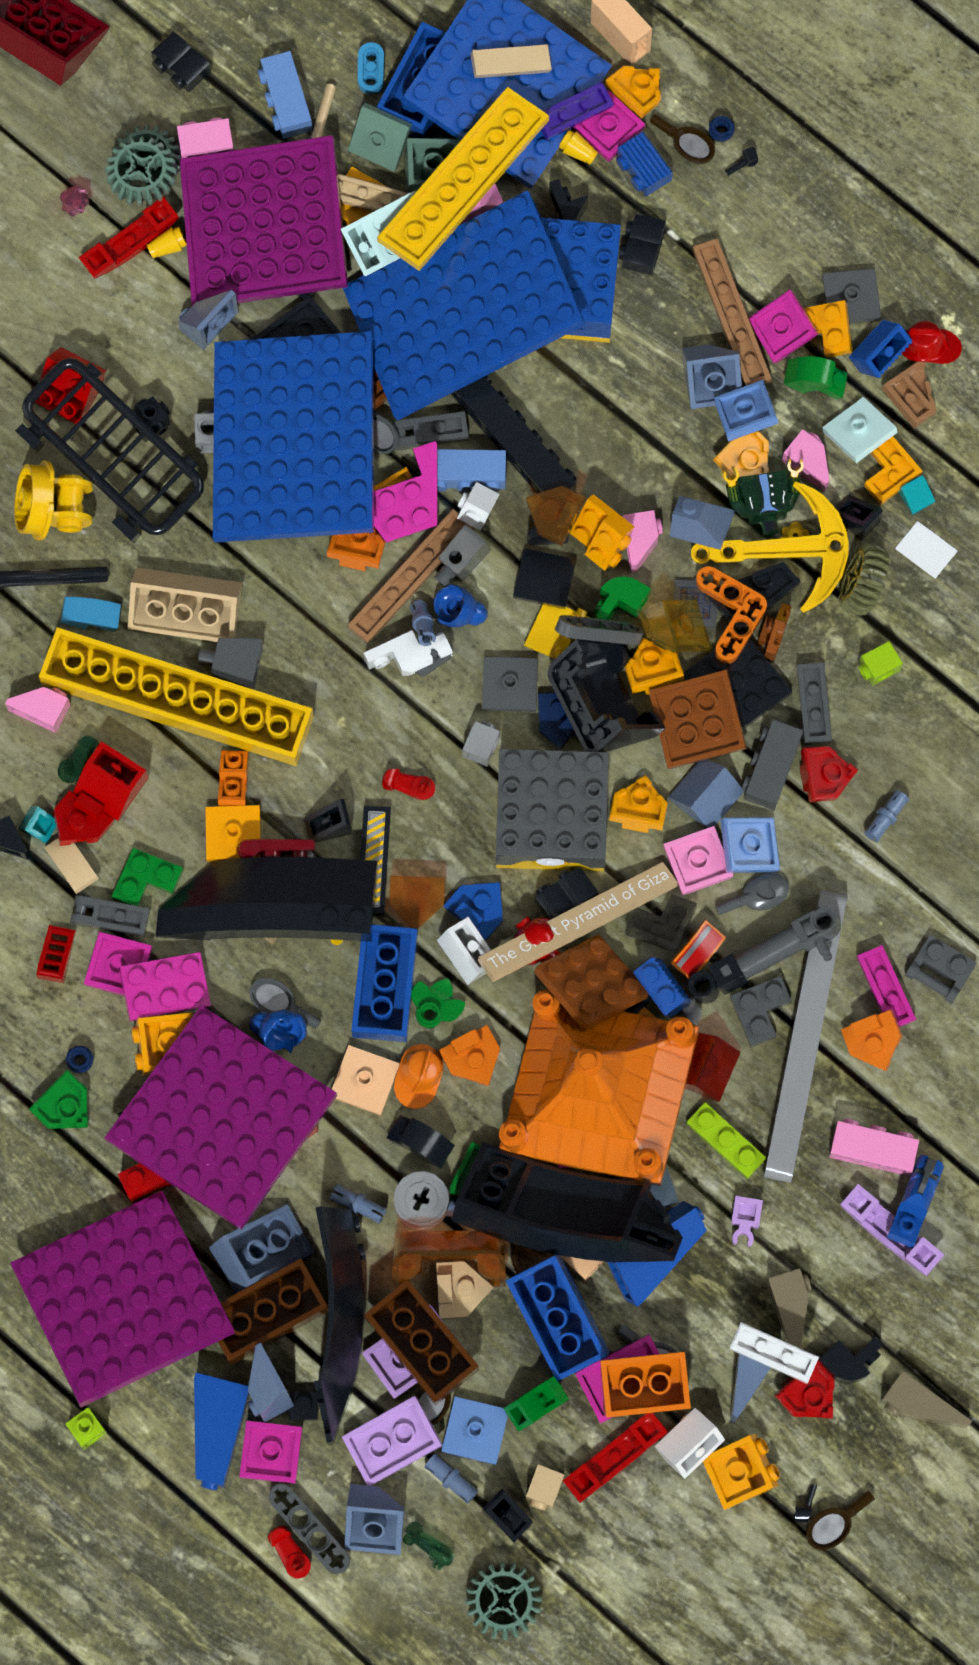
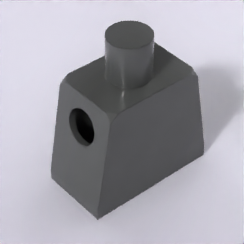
M464 525L438 559L443 567L434 578L444 587L448 586L455 576L461 581L465 580L491 551L489 546L480 536ZM462 558L460 563L454 564L457 559Z
M219 638L216 651L200 649L198 665L212 667V677L254 690L263 651L262 639Z

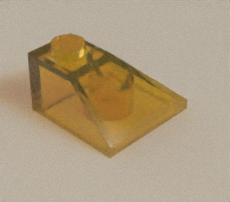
M661 600L639 612L646 637L673 653L708 652L712 650L697 600Z

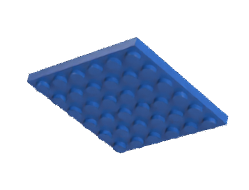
M467 0L401 100L461 141L507 87L544 111L602 82L612 65L519 0ZM548 44L552 68L549 73L474 78L470 54L472 50ZM570 129L548 140L545 139L540 131L505 172L531 189Z

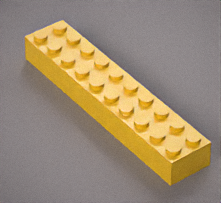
M58 627L39 674L42 686L51 689L54 687L76 697L296 767L314 718L313 708Z

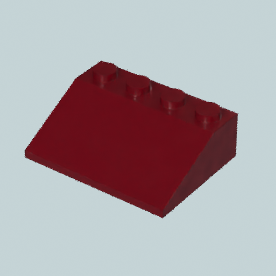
M0 0V48L60 86L78 71L109 31L110 26L69 0Z

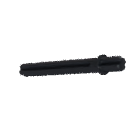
M107 567L0 571V587L107 582L109 579Z

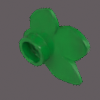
M448 978L436 982L430 988L420 981L414 986L412 1001L417 1007L416 1020L422 1027L434 1028L441 1021L452 1022L464 1011L466 1003L461 1000L452 999L453 989ZM432 1011L435 1014L434 1018L426 1019L424 1017L425 1012Z

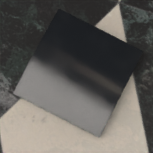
M525 548L513 598L566 609L577 559Z

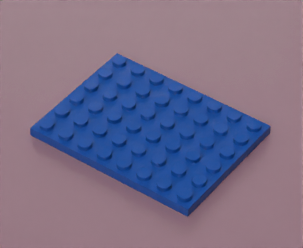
M528 190L459 225L420 271L400 258L367 276L363 275L349 282L348 287L343 288L360 332L371 331L373 334V365L392 413L397 420L586 325L532 195Z
M372 332L214 342V542L374 533Z

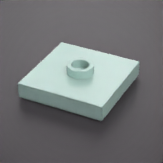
M864 397L822 427L824 434L855 463H858L898 433L896 426Z

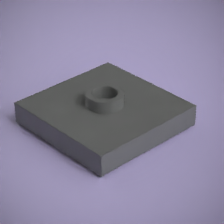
M875 268L822 274L825 304L845 300L848 307L849 324L881 320Z
M484 657L482 711L536 712L538 658Z

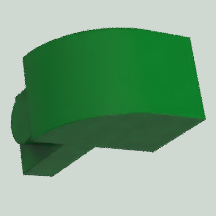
M802 356L788 360L784 385L802 394L817 390L834 399H840L844 396L848 373L836 368V362L814 356Z
M622 576L610 579L600 589V597L605 599V601L601 599L594 610V614H596L595 619L610 620L617 608L637 618L650 597L651 588L631 577Z
M552 1376L524 1393L503 1409L519 1432L567 1402L569 1398L564 1392L562 1385Z

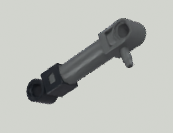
M828 906L818 907L792 921V926L736 956L730 954L709 965L708 967L712 974L707 971L695 972L688 981L689 991L698 1002L703 1004L712 1003L719 996L720 990L726 995L747 984V979L803 949L807 952L817 947L824 960L830 961L832 955L826 941L833 939L839 934L841 930L840 920L832 908ZM824 918L832 919L828 927H819V923ZM704 982L710 983V987L706 992H698L700 984Z

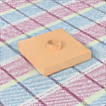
M348 1045L332 1090L337 1092L335 1100L381 1116L400 1063Z

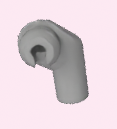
M687 994L688 999H691V1003L681 1012L685 1018L689 1019L692 1025L698 1026L702 1016L701 1008L695 1002V997L692 994Z

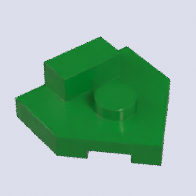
M66 1070L28 1110L47 1129L88 1128L87 1088Z

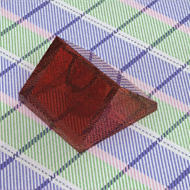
M699 1032L685 1088L720 1103L741 1052L718 1036Z

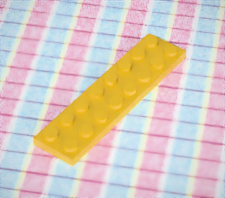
M507 87L378 235L377 242L420 271L548 123L549 115Z

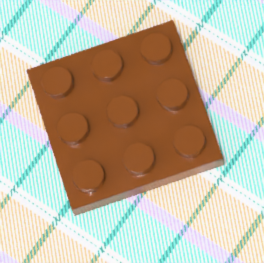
M728 670L649 690L653 711L660 716L666 728L659 735L668 769L747 749Z
M599 934L537 965L534 971L536 976L584 1031L648 997V992L637 977Z

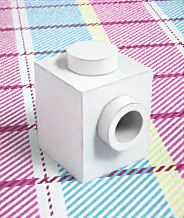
M476 482L470 494L464 492L458 504L461 511L457 519L481 531L500 494Z

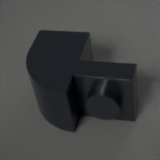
M402 1115L399 1116L386 1137L393 1144L411 1151L422 1161L440 1169L455 1146L428 1125L415 1118L409 1119Z
M874 1337L854 1356L838 1340L819 1361L836 1381L847 1384L857 1383L869 1376L870 1372L864 1364L867 1363L868 1366H871L881 1356L878 1350L882 1347V1344Z

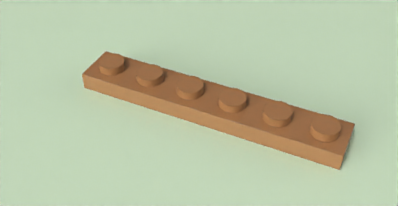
M718 239L693 246V254L729 348L739 352L741 379L744 386L761 380L764 381V384L770 383L771 376Z
M454 509L450 511L348 624V629L366 644H370L442 564L438 559L462 527L466 525L471 530L473 529L472 526L457 519L459 513Z

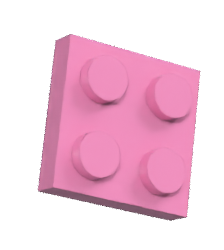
M715 826L663 844L682 896L729 880L734 876L733 873L726 872L724 850Z

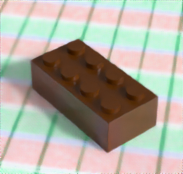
M301 1258L220 1302L234 1329V1334L218 1341L230 1365H233L253 1354L257 1344L261 1343L264 1348L328 1312V1306Z
M408 1279L364 1314L368 1324L435 1406L479 1371L477 1363Z

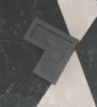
M781 976L730 996L750 1048L776 1038L777 1035L767 1012L791 1003V998Z

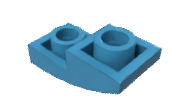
M65 597L60 623L82 629L93 626L115 632L118 629L121 604L92 598Z

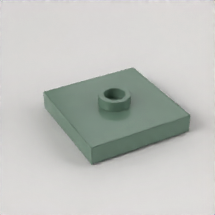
M364 103L361 107L348 151L395 172L398 169L412 124Z

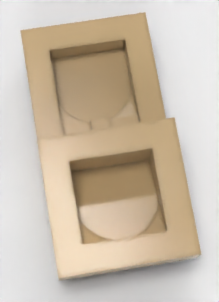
M57 838L44 847L76 894L99 879L75 843L60 846L59 839Z

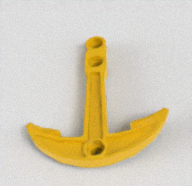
M795 482L793 487L806 500L813 515L818 516L821 530L819 535L750 542L728 540L724 541L721 550L695 544L691 549V557L697 564H706L710 560L718 564L743 562L746 559L820 557L823 560L821 577L817 578L811 595L800 608L804 613L815 608L828 598L841 580L848 558L849 543L847 531L840 514L829 500L816 489ZM832 541H838L840 543V548L838 550H832L830 548V543ZM730 547L733 549L734 553L731 557L724 556L723 550ZM699 549H704L707 552L705 558L700 559L697 557L696 553Z

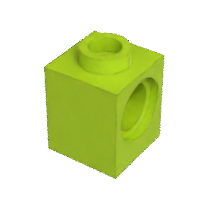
M890 641L862 655L858 669L864 680L869 679L873 686L900 672L903 663Z
M89 1407L66 1423V1426L84 1450L107 1434Z

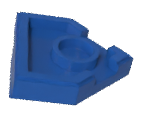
M500 882L461 885L444 904V908L459 921L469 917L485 942L503 922Z

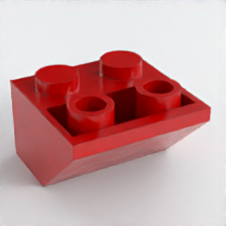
M60 347L47 357L40 378L41 381L58 362L67 358L77 359L85 366L91 363L102 373L98 377L102 382L107 370ZM66 369L35 403L52 411L83 377L74 369ZM86 382L57 414L77 424L88 412L99 393Z
M101 741L86 762L73 793L77 796L81 792L88 795L104 806L103 812L119 822L149 777L146 769Z

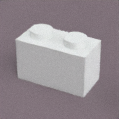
M469 917L447 929L437 942L466 984L469 985L486 974L478 962V958L491 951V949Z
M694 1408L668 1434L661 1438L655 1448L663 1459L685 1479L725 1439L717 1427L700 1411Z

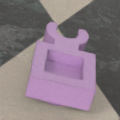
M735 1196L731 1225L739 1226V1228L733 1234V1245L737 1244L740 1235H745L748 1238L747 1247L752 1246L754 1236L750 1229L759 1228L763 1200Z

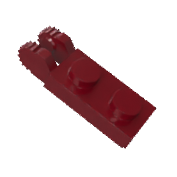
M246 839L238 844L235 851H237L236 854L240 858H253L256 854H264V857H280V854H291V857H307V854L315 851V841L301 839H249L248 841Z

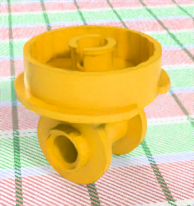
M43 460L39 465L25 464L20 471L15 492L14 518L17 531L21 534H31L35 540L42 541L46 537L50 526L67 533L80 532L82 528L91 526L92 516L83 513L82 503L84 495L93 491L92 482L74 474H65L54 478V469L50 461ZM54 494H57V511H54Z

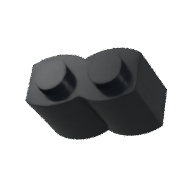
M172 32L151 52L152 64L155 69L161 74L165 72L171 76V82L179 90L185 89L190 93L211 73L208 61L175 32Z
M635 214L633 221H628L625 236H628L629 239L627 245L622 244L619 253V260H623V269L653 276L666 230V221Z
M580 866L574 870L570 867L558 876L559 881L552 885L546 883L536 891L538 895L535 897V903L546 918L551 920L596 897L599 892Z

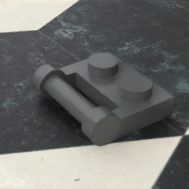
M929 935L905 976L911 980L913 978L946 997L945 1001L952 1004L977 962L934 936ZM924 964L955 983L952 988L948 987L920 970V966Z

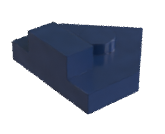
M556 693L538 694L539 733L560 750L575 735V731Z

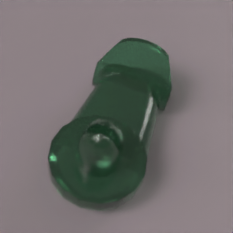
M84 736L77 742L79 745L59 764L58 776L63 782L74 783L79 780L86 762L100 744L96 739L90 736Z
M412 1522L407 1526L406 1532L408 1534L404 1535L403 1542L408 1546L415 1544L427 1553L431 1561H433L434 1569L437 1565V1570H441L443 1566L452 1564L454 1554L451 1548L424 1532L419 1522Z

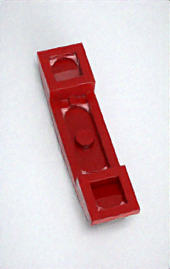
M164 196L161 201L157 200L152 206L150 205L143 210V216L106 243L101 245L99 242L78 257L94 279L109 273L147 248L148 243L167 231L176 222L179 216Z
M646 1413L604 1449L566 1477L563 1483L578 1502L581 1503L651 1448L668 1431L653 1413Z

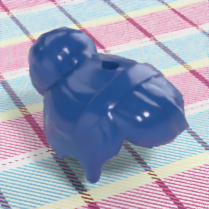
M449 584L435 593L433 600L434 611L438 615L439 623L447 627H461L467 624L477 626L485 622L488 617V611L484 604L476 601L468 590L460 586Z
M286 1009L277 1010L269 1014L257 1012L252 1016L249 1023L251 1031L259 1037L265 1047L272 1051L286 1049L289 1053H292L293 1047L297 1046L307 1035L305 1019L299 1013Z

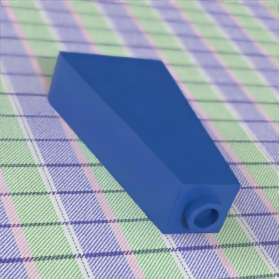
M682 1201L667 1211L670 1216L669 1222L674 1230L678 1229L683 1237L674 1261L607 1262L626 1301L636 1307L642 1304L707 1231L703 1223L704 1215L697 1206H692Z
M195 1373L196 1480L202 1482L200 1487L217 1491L218 1486L225 1488L250 1395L246 1385Z

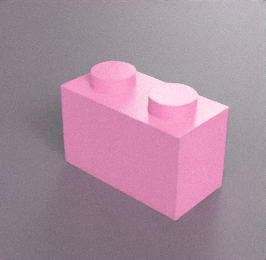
M216 117L201 123L190 121L177 126L182 158L234 151L228 118Z

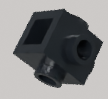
M152 396L148 400H140L134 406L133 411L159 436L168 430V426L171 425L168 415L171 413L163 401L158 403ZM131 424V426L139 435L141 432ZM146 437L142 439L145 443L148 441Z

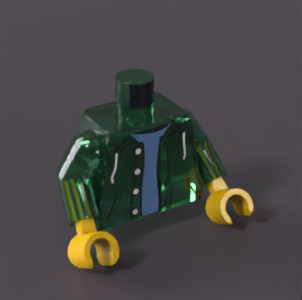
M791 458L787 460L790 474H788L787 470L739 477L738 470L732 466L733 475L727 478L726 471L724 469L721 470V477L727 481L726 490L731 507L741 517L747 518L749 524L761 523L764 536L779 533L777 521L786 519L787 512L792 511L795 507L800 493L793 487V484L795 482L801 483L799 472L804 467L801 458L800 465L797 468L790 466Z

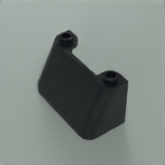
M576 639L549 665V681L586 752H609L655 738L666 729L656 712L647 711L639 715L618 674L627 663V652L623 644Z

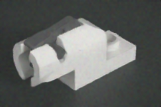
M411 630L364 652V660L369 669L374 667L380 669L388 665L391 659H394L402 676L416 673L425 677L450 660L453 652L442 631L435 634L436 640L435 642L431 641L432 645L423 646L417 641Z

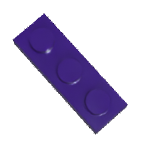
M600 82L544 110L543 112L549 115L548 123L541 129L545 139L548 140L612 108L614 103L603 83Z

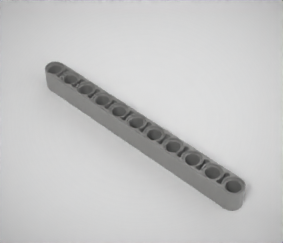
M822 889L819 894L817 908L821 906L832 908L840 920L841 928L848 895ZM824 918L819 923V927H828L832 919ZM841 930L836 937L826 941L832 955L830 961L824 960L817 947L809 950L807 954L764 1178L788 1183L792 1181Z

